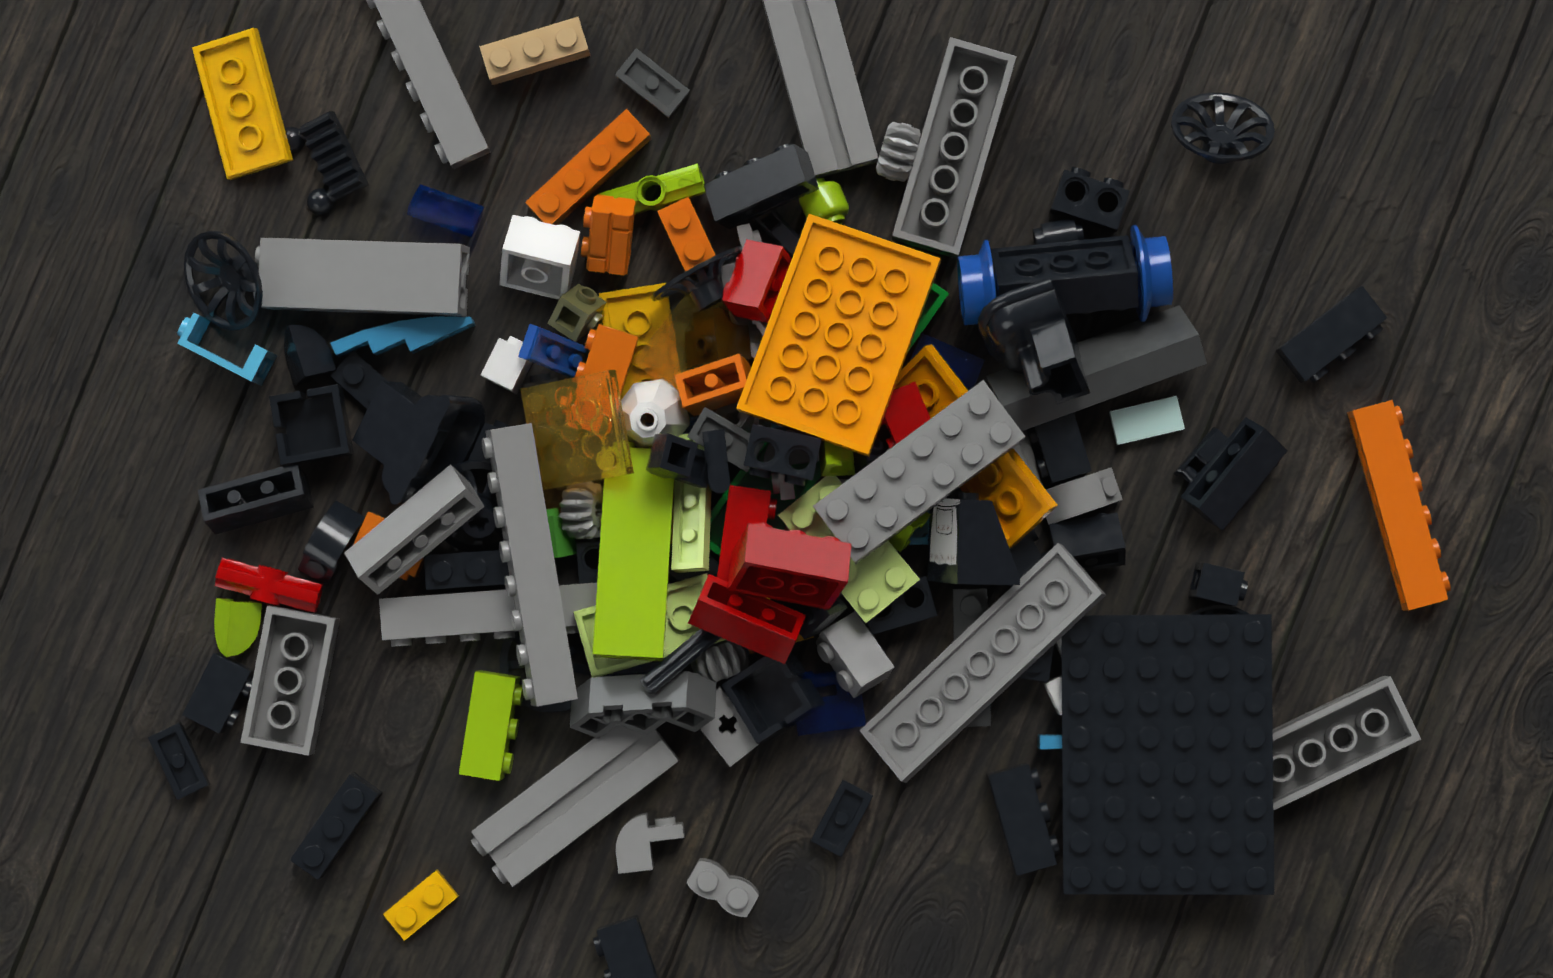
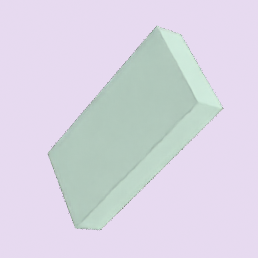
M1177 396L1109 412L1117 445L1185 429Z

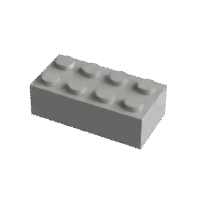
M267 606L240 743L308 756L314 754L340 618L277 606Z

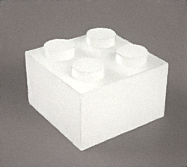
M513 215L502 248L500 285L559 300L571 287L577 264L580 231L573 230L566 225L540 222L529 216L520 217Z

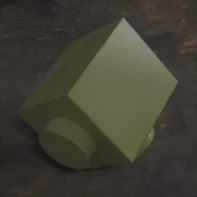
M577 284L560 297L547 324L577 342L590 329L597 330L598 324H602L604 316L601 313L607 302L598 297L597 293L591 288Z

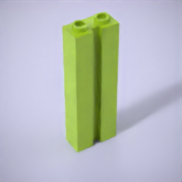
M626 441L614 442V447L606 446L593 640L594 658H624L660 662L664 660L675 480L658 477L646 470L652 446L649 449L635 448V443Z

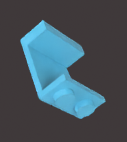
M194 312L191 318L185 317L177 332V335L180 336L177 344L262 386L277 357L276 354L255 345L244 367L241 368L198 345L210 320Z

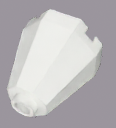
M664 379L634 383L617 405L621 435L630 442L635 443V446L638 448L649 449L656 434L669 433L678 437L690 425L689 414L682 406L678 389ZM645 413H649L654 417L653 423L649 424L646 422L647 416Z

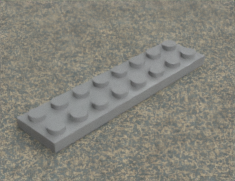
M1057 543L1020 578V585H1013L876 714L860 732L900 781L907 783L1100 602L1106 594L1062 544Z

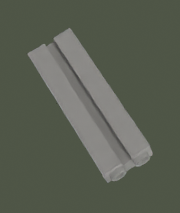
M762 0L803 150L809 154L816 179L877 163L876 147L835 0Z
M260 238V246L256 248L255 262L259 267V276L262 283L263 298L261 308L271 310L466 316L468 296L466 275H469L470 247L462 244Z
M616 725L599 739L596 737L473 829L471 832L475 837L471 842L483 857L489 854L495 861L496 865L492 867V870L503 884L509 882L513 887L676 764L680 759L657 729L648 735H644L621 725Z

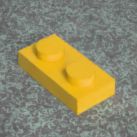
M437 869L383 913V915L405 941L459 895Z

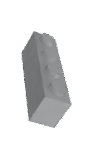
M450 464L344 553L358 578L378 595L485 506L470 482Z

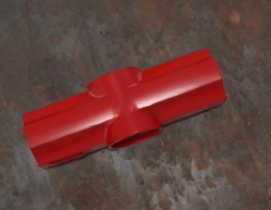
M222 558L215 577L216 587L250 595L251 599L278 606L284 604L292 608L314 613L317 611L323 589V584L290 576L288 575L289 572L263 565L256 567L229 558Z

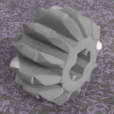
M892 122L888 125L876 165L878 175L886 177L885 179L902 182L909 178L921 138L919 129L903 122Z
M587 481L569 484L567 490L562 492L563 501L559 503L561 507L559 517L563 520L562 529L566 530L568 537L576 539L600 537L603 488L601 484Z
M724 640L714 643L691 662L693 672L717 682L721 679L735 676L749 667L750 660L748 655L750 654L747 648Z

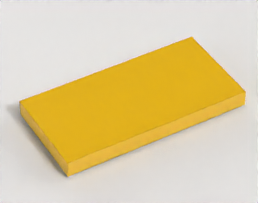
M250 28L192 47L227 179L233 180L293 161L258 29Z
M667 283L599 293V297L607 302L602 311L604 316L603 325L640 337L619 403L631 386L637 382L664 379L678 389L674 375L680 373L669 296L658 301H652L651 295ZM645 413L647 416L646 422L649 424L653 423L654 417L649 413Z

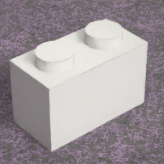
M509 336L507 341L499 338L481 376L517 394L532 365V362L518 357L523 342L512 336Z

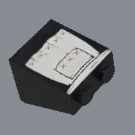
M955 491L929 510L931 515L929 516L927 580L951 584L1020 585L1019 573L991 500H979V493Z

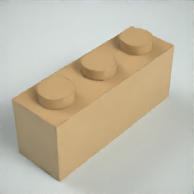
M579 16L479 46L492 85L591 56Z

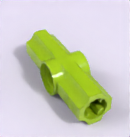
M697 163L658 176H645L638 182L599 194L613 196L615 199L618 197L634 199L636 201L634 215L649 210H661L667 205L676 203L686 197L692 198L705 194L706 190L703 174ZM652 185L660 186V197L655 201H647L645 198L646 190Z

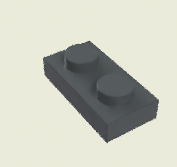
M637 48L615 74L616 78L667 118L673 115L690 93L687 87Z
M704 407L687 438L703 446V431L724 429L728 462L748 472L750 468L744 467L750 433ZM765 442L756 446L754 450L755 457H757Z

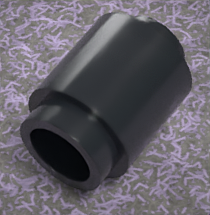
M1073 218L1040 224V228L1032 229L1034 245L1085 240L1081 223L1075 224Z

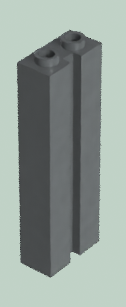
M1179 305L1148 316L1145 322L1137 320L1077 342L1090 394L1057 404L1051 393L1031 395L1024 374L1016 373L1006 368L989 374L986 378L991 391L1020 430L1024 431L1205 365L1207 362L1200 336Z

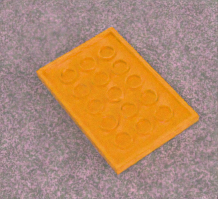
M808 214L737 404V411L811 437L820 438L822 441L869 457L941 259Z

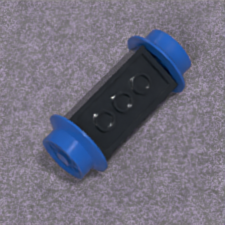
M1137 225L1131 226L1130 241L1128 235L994 248L990 250L989 241L984 240L979 254L957 257L959 297L964 325L978 324V317L982 309L995 297L1051 277L1066 314H1090L1094 311L1104 310L1123 311L1127 308L1136 307L1139 320L1145 322L1151 307L1172 305L1173 302L1172 266L1167 239L1165 236L1144 238Z

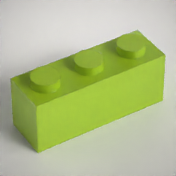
M483 670L475 671L459 769L460 775L500 781L505 778V773H511L514 754L508 753L510 740H516L519 727V719H514L516 705L521 706L524 696L522 685H519L520 676Z

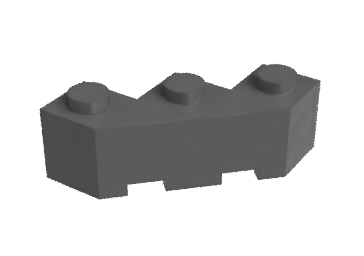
M681 671L657 692L649 693L640 682L641 678L646 674L591 677L576 688L578 699L571 700L570 728L598 739L616 725L648 735L666 721L696 732L715 718L716 682L704 678L698 673Z

